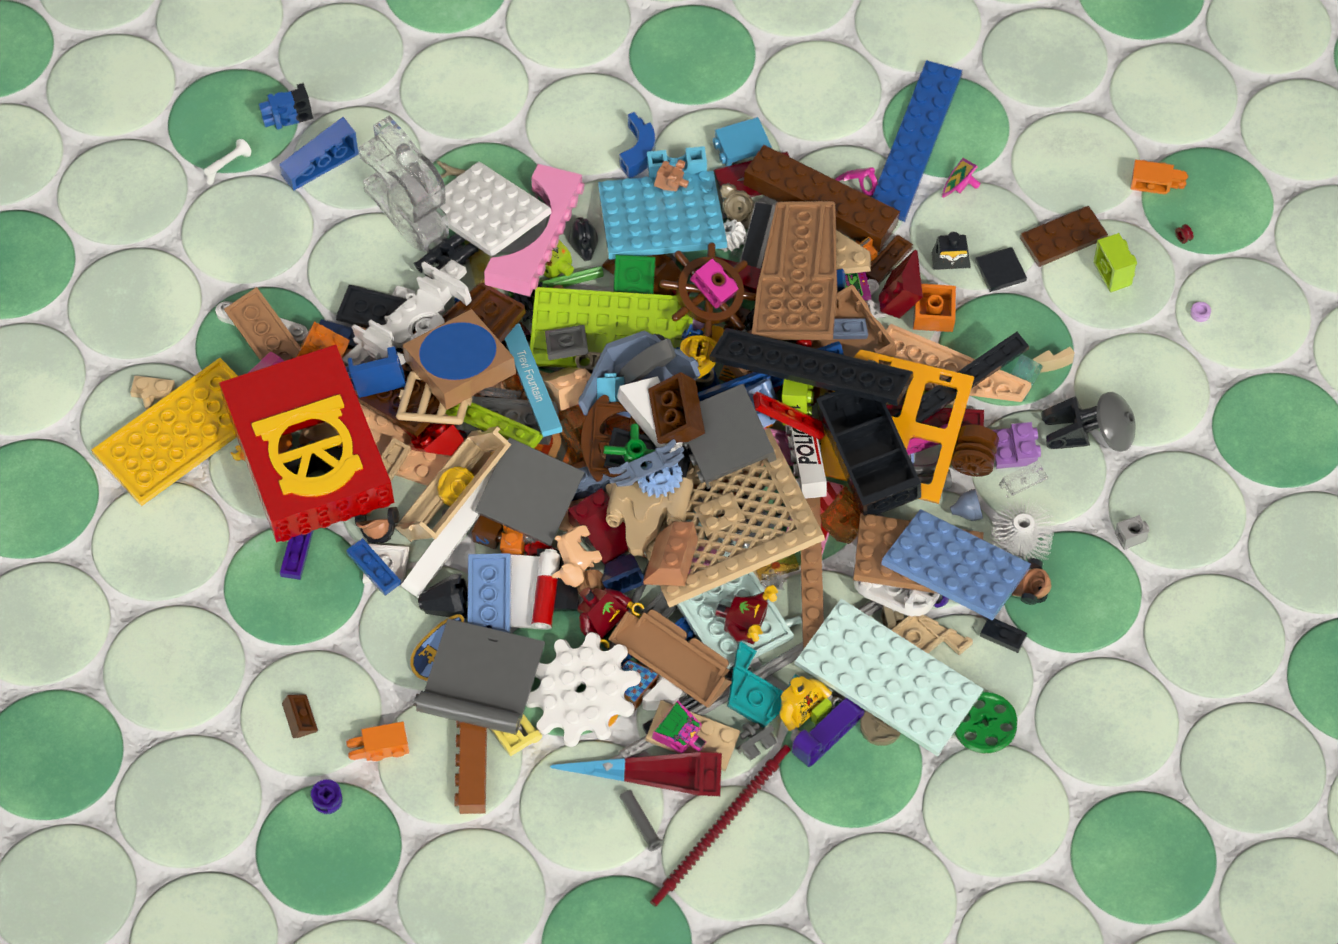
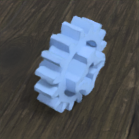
M646 461V467L641 468L643 470H648L652 467L653 464ZM676 463L671 468H663L637 481L639 488H641L643 493L647 492L649 497L653 494L656 495V498L660 494L666 497L667 492L674 493V487L680 488L679 482L683 481L681 467Z

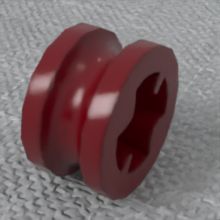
M1187 224L1176 228V236L1182 244L1194 239L1193 231Z

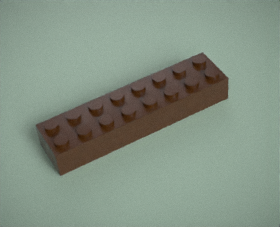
M766 145L761 147L744 173L743 185L777 202L833 201L836 207V230L860 243L867 237H870L873 240L872 246L878 252L881 251L898 225L900 211Z

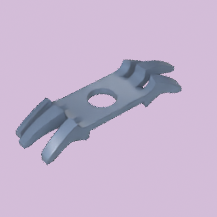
M673 439L666 446L656 448L654 452L630 463L627 461L619 467L608 468L611 474H622L609 479L610 483H616L619 487L633 485L635 481L663 468L673 467L684 457L682 454L684 449L680 447L668 453L676 445V441ZM645 461H650L653 464L648 470L641 468V464Z

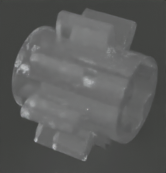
M769 569L768 575L762 574L764 579L760 583L766 588L770 585V581L776 579V583L773 584L776 589L785 590L783 582L787 580L781 577L782 571H778L775 574L774 569Z

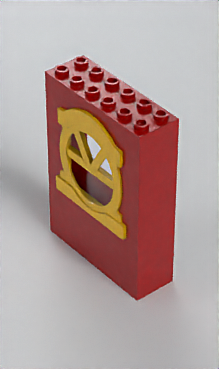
M336 344L219 382L226 410L276 543L288 541L292 537L301 534L305 535L313 530L326 528L336 522L347 521L351 517L360 514L365 515L372 510L386 508L390 504L395 503L390 478ZM323 422L332 425L339 433V435L282 454L278 453V444L281 436ZM343 444V453L340 460L335 459L324 451L325 449ZM313 453L334 468L327 474L319 477H306L311 454ZM302 457L298 474L292 473L283 465V463Z

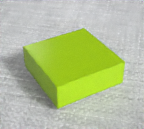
M829 699L822 700L812 709L811 721L815 725L831 712L832 702Z

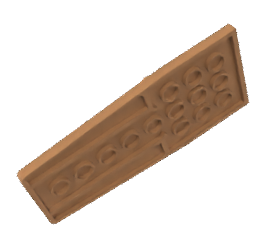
M833 201L778 202L773 215L757 287L752 334L776 340H833L837 304L835 203Z

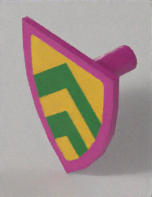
M962 158L949 176L943 189L942 197H946L955 190L961 194L968 184L977 189L980 186V182L972 176V173L978 166Z

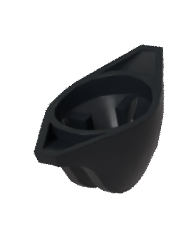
M581 217L576 218L572 225L569 242L584 261L592 259L598 243V235L588 219Z

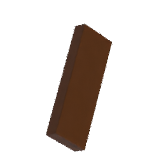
M897 234L871 262V271L865 272L867 280L873 279L880 285L912 250L913 244Z

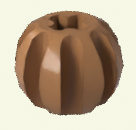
M599 570L584 571V581L580 586L576 587L579 594L587 587L592 591L596 588L606 589L602 582L603 573Z

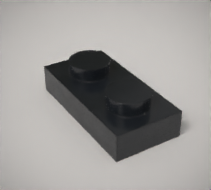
M988 618L980 633V637L1019 653L1027 637V632L995 618L993 620Z

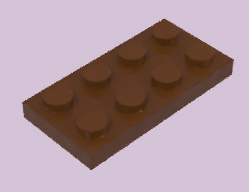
M1089 205L1020 234L1021 241L1038 267L1096 244L1099 239L1108 237V233Z

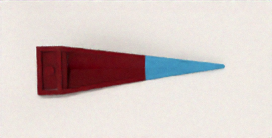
M716 752L680 753L550 766L553 769L700 796H720L722 753ZM611 763L613 767L606 771L603 764Z

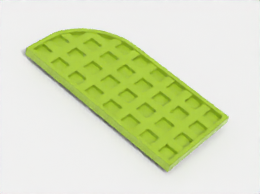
M537 287L535 290L530 350L537 366L577 368L575 363L576 356L554 360L548 359L545 331L585 325L588 352L602 353L606 344L644 330L651 335L660 334L665 339H670L673 348L676 349L680 347L684 339L682 338L684 330H688L690 324L693 326V318L686 314L677 322L672 320V315L681 309L677 296ZM587 358L580 361L581 366H587L590 363V360Z

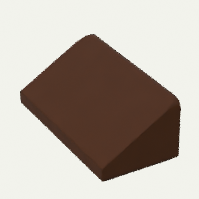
M287 695L282 702V706L293 739L316 733L318 728L307 695Z

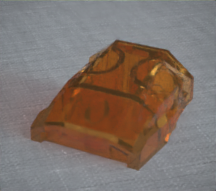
M846 486L840 490L820 517L822 527L835 540L850 544L858 536L861 512L854 496L848 491Z

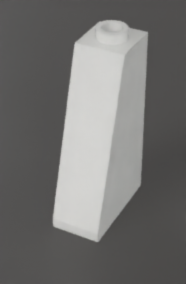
M658 376L619 386L617 394L619 402L657 448L666 446L668 443H657L648 392L649 388L660 383ZM683 442L676 443L669 452L671 453L682 447Z

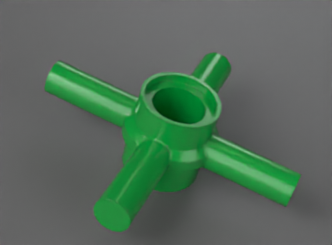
M632 424L630 426L631 440L625 447L604 445L603 454L624 455V460L630 463L655 450L646 449L645 443L639 439V425Z

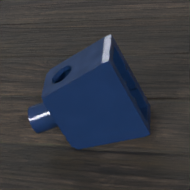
M632 554L620 555L616 560L605 565L602 578L605 588L625 593L645 585L643 583L644 575Z

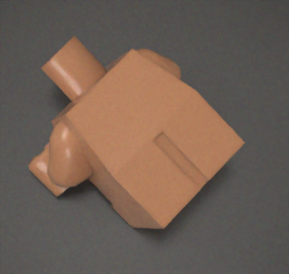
M664 160L657 171L654 186L668 191H677L679 186L687 188L689 181L683 179L684 172L682 170L685 166V161L678 160L675 167Z

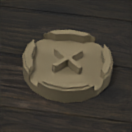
M865 711L861 717L860 731L869 743L877 746H886L894 743L901 735L899 731L868 711Z

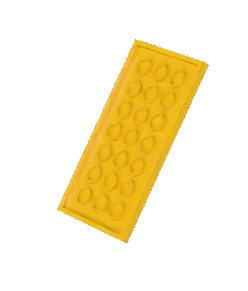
M218 358L91 450L92 454L132 497L143 506L236 438L223 401L219 382L237 377L238 375L221 358Z

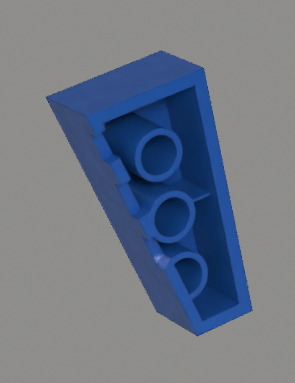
M344 117L340 118L279 164L282 177L294 191L359 155L356 132Z

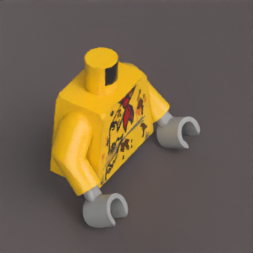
M803 676L793 678L790 682L791 685L781 695L782 706L779 715L788 731H792V741L801 732L797 728L811 717L812 709L822 700L829 699L832 702V709L836 708V701L839 703L843 701L839 697L832 696V692L819 680L813 678L806 679Z

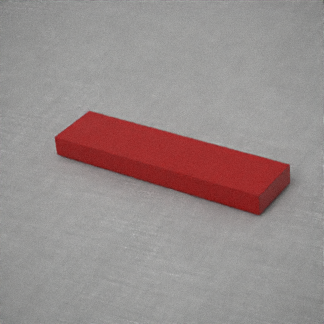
M756 392L753 395L755 410L819 440L825 436L822 421L760 392Z

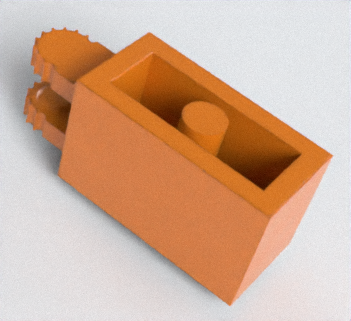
M404 721L361 729V737L346 741L349 748L364 746L363 749H357L348 753L351 760L367 758V761H380L383 758L392 756L402 757L409 753Z

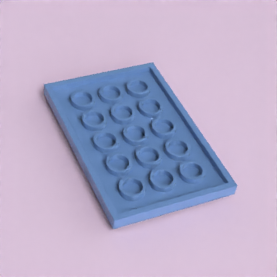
M920 509L882 558L881 565L993 620L1029 571L1031 563Z

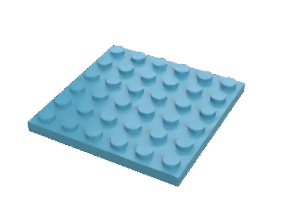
M702 171L699 174L684 173L683 179L688 180L689 184L687 188L679 186L677 191H668L655 187L656 178L651 177L598 182L609 259H615V255L649 256L670 254L676 251L707 250L708 244L711 242L715 244V249L727 248V239L713 171Z

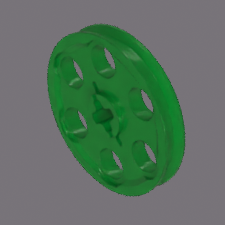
M983 692L978 700L983 701L985 706L979 709L973 706L967 714L970 716V720L962 722L955 731V735L959 742L969 750L977 753H994L1007 747L1014 739L1017 732V714L1011 703L1004 697L995 693ZM1002 705L1006 710L1003 713H997L994 707ZM982 720H986V722H989V725L985 726V724L982 723ZM1008 723L1012 726V729L1005 732L1001 730L1000 726ZM973 732L977 737L970 741L965 738V734ZM988 737H994L998 742L995 745H988L985 740Z

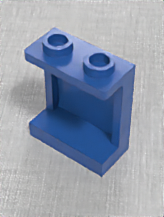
M395 346L387 348V358L354 365L352 358H348L349 366L345 368L349 378H352L350 379L354 390L357 391L359 398L405 387L404 370Z

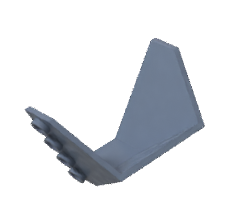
M644 330L606 344L578 400L579 407L582 409L584 416H587L591 407L597 401V378L604 377V373L618 374L636 355L661 341L655 334L651 335ZM673 348L676 357L664 367L657 366L641 380L658 376L660 382L682 372L696 381L700 376L699 365L693 357H688L680 349L676 350Z

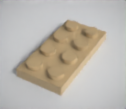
M661 700L645 741L680 754V752L652 739L654 730L673 707L672 704ZM690 712L702 724L697 735L707 741L700 752L722 753L721 770L725 772L741 731ZM690 745L684 751V753L698 752Z

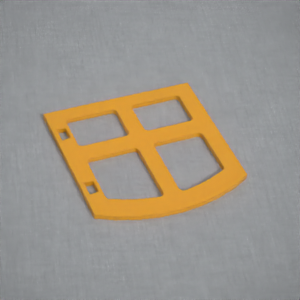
M860 349L853 358L866 361L869 359L878 363L879 360L890 362L892 367L913 371L914 377L908 387L901 415L899 417H892L906 450L910 439L913 437L942 445L932 483H921V498H919L920 500L939 504L974 376ZM940 375L952 377L951 382L939 380ZM929 382L957 389L950 420L945 429L916 422L925 385ZM824 430L825 436L821 439V457L825 476L847 481Z

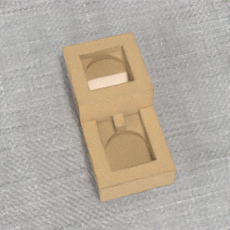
M1068 347L1053 356L1048 350L1032 359L1031 371L1033 373L1048 372L1068 366L1073 363L1075 352L1071 347Z

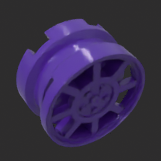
M329 779L321 780L311 790L313 806L318 812L332 814L341 807L343 797L340 786L335 781Z

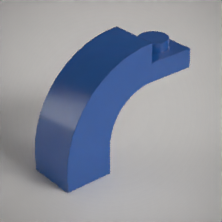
M635 112L628 114V127L638 142L633 148L619 154L620 167L629 179L647 168V152L655 151V132L651 122L645 124L643 119L638 117Z

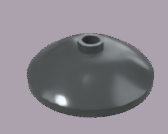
M1115 392L1102 394L1097 403V421L1100 432L1110 448L1117 452L1126 451L1131 447L1135 438L1136 423L1134 414L1128 403Z

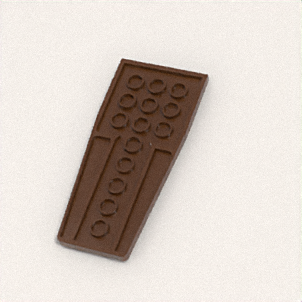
M481 282L469 292L472 301L467 306L460 300L442 317L447 322L472 309L497 339L502 342L525 315L526 310L525 306L520 302ZM405 362L402 364L405 381H407L409 372L413 370ZM415 380L406 409L407 413H417L426 384L423 380ZM405 387L360 398L357 395L359 403L416 437L430 424V422L405 421L396 418L401 401L399 398L400 391L404 390ZM431 393L425 414L437 415L440 402L433 393Z

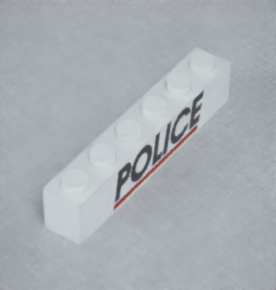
M785 425L786 435L790 434L788 436V447L793 449L790 450L791 462H795L793 464L794 477L798 476L796 481L805 499L826 497V477L818 439L789 425Z

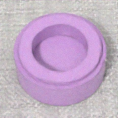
M1196 302L1192 305L1190 315L1195 321L1205 322L1209 319L1211 308L1207 303Z

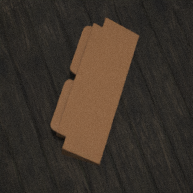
M650 610L647 614L644 612L640 619L627 611L609 637L611 642L616 645L626 646L630 655L707 708H710L732 683L724 677L730 671L727 669L729 661L696 638L691 639L689 642L686 641V631L655 610Z

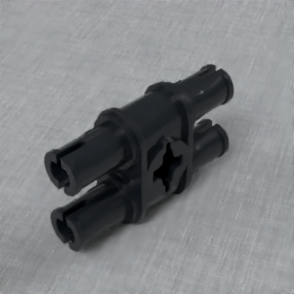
M455 233L448 239H442V242L434 248L428 249L427 254L417 262H414V265L420 273L423 272L421 265L423 262L431 266L434 263L438 264L435 267L438 270L442 269L451 259L460 265H465L466 260L476 252H479V249L472 243H469L459 251L455 250V248L466 241V239Z

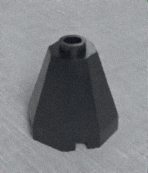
M453 574L421 593V597L418 598L420 609L429 615L451 617L460 614L464 618H468V607L466 608L468 588L465 579L461 578L462 574Z

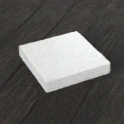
M368 544L401 580L402 585L406 579L410 548L407 546ZM363 574V583L374 584Z

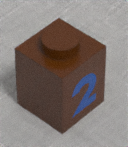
M480 515L472 530L473 542L496 550L498 544L501 543L502 533H505L503 525Z

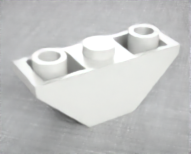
M661 676L655 687L648 689L642 697L643 709L646 711L657 710L661 700L674 705L676 701L681 702L689 695Z

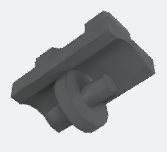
M748 722L742 725L744 732L739 735L742 740L746 737L750 739L737 747L736 750L739 754L743 752L751 761L761 754L755 745L756 742L760 740L766 750L777 743L772 734V731L775 729L770 725L756 734L755 731L760 729L758 723L752 726Z

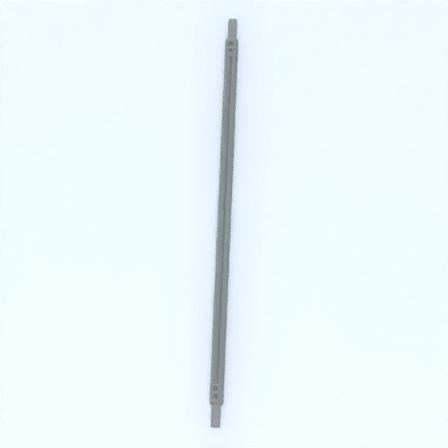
M871 600L858 609L870 616L882 609L884 605ZM803 642L754 670L752 673L765 679L792 663L803 651ZM730 685L710 708L699 703L688 711L703 716L727 702ZM646 736L623 750H620L619 754L610 760L634 758L655 744L645 741ZM604 763L603 767L608 771L613 765L611 763Z

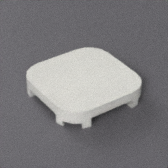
M854 580L855 589L865 598L909 616H921L928 613L941 595Z

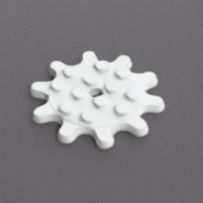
M593 632L588 633L583 645L576 649L571 648L566 640L559 639L555 642L556 658L549 664L539 662L535 677L541 683L537 690L530 692L526 704L528 708L540 707L543 709V716L537 722L536 729L542 735H545L554 728H562L564 730V743L568 747L576 746L581 734L587 730L593 731L599 740H606L611 735L608 725L609 719L614 715L629 717L635 710L634 705L624 698V693L627 688L638 685L641 681V676L637 671H623L621 669V662L627 656L628 649L626 646L618 644L609 651H602L600 649L601 638L597 633ZM581 683L585 684V691L581 693L576 692Z

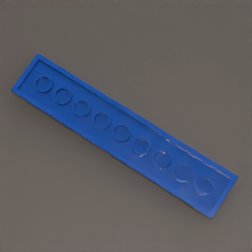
M928 60L925 62L872 197L900 211L899 220L903 222L906 221L962 76V70Z

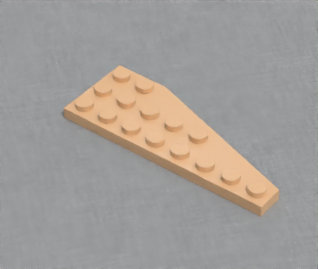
M890 324L886 330L896 343V355L893 356L894 358L953 372H958L975 360L893 324ZM885 361L882 364L890 366L891 363ZM999 369L973 387L970 396L1022 402L1031 389V382ZM940 375L939 380L945 381L949 376ZM929 382L925 385L924 390H932L938 384Z

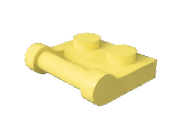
M524 714L520 724L528 733L525 737L520 730L514 735L491 729L510 757L542 738V734L539 730H535Z

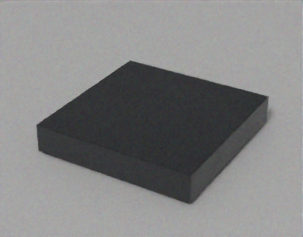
M1013 247L982 255L975 259L990 292L1027 281V276Z

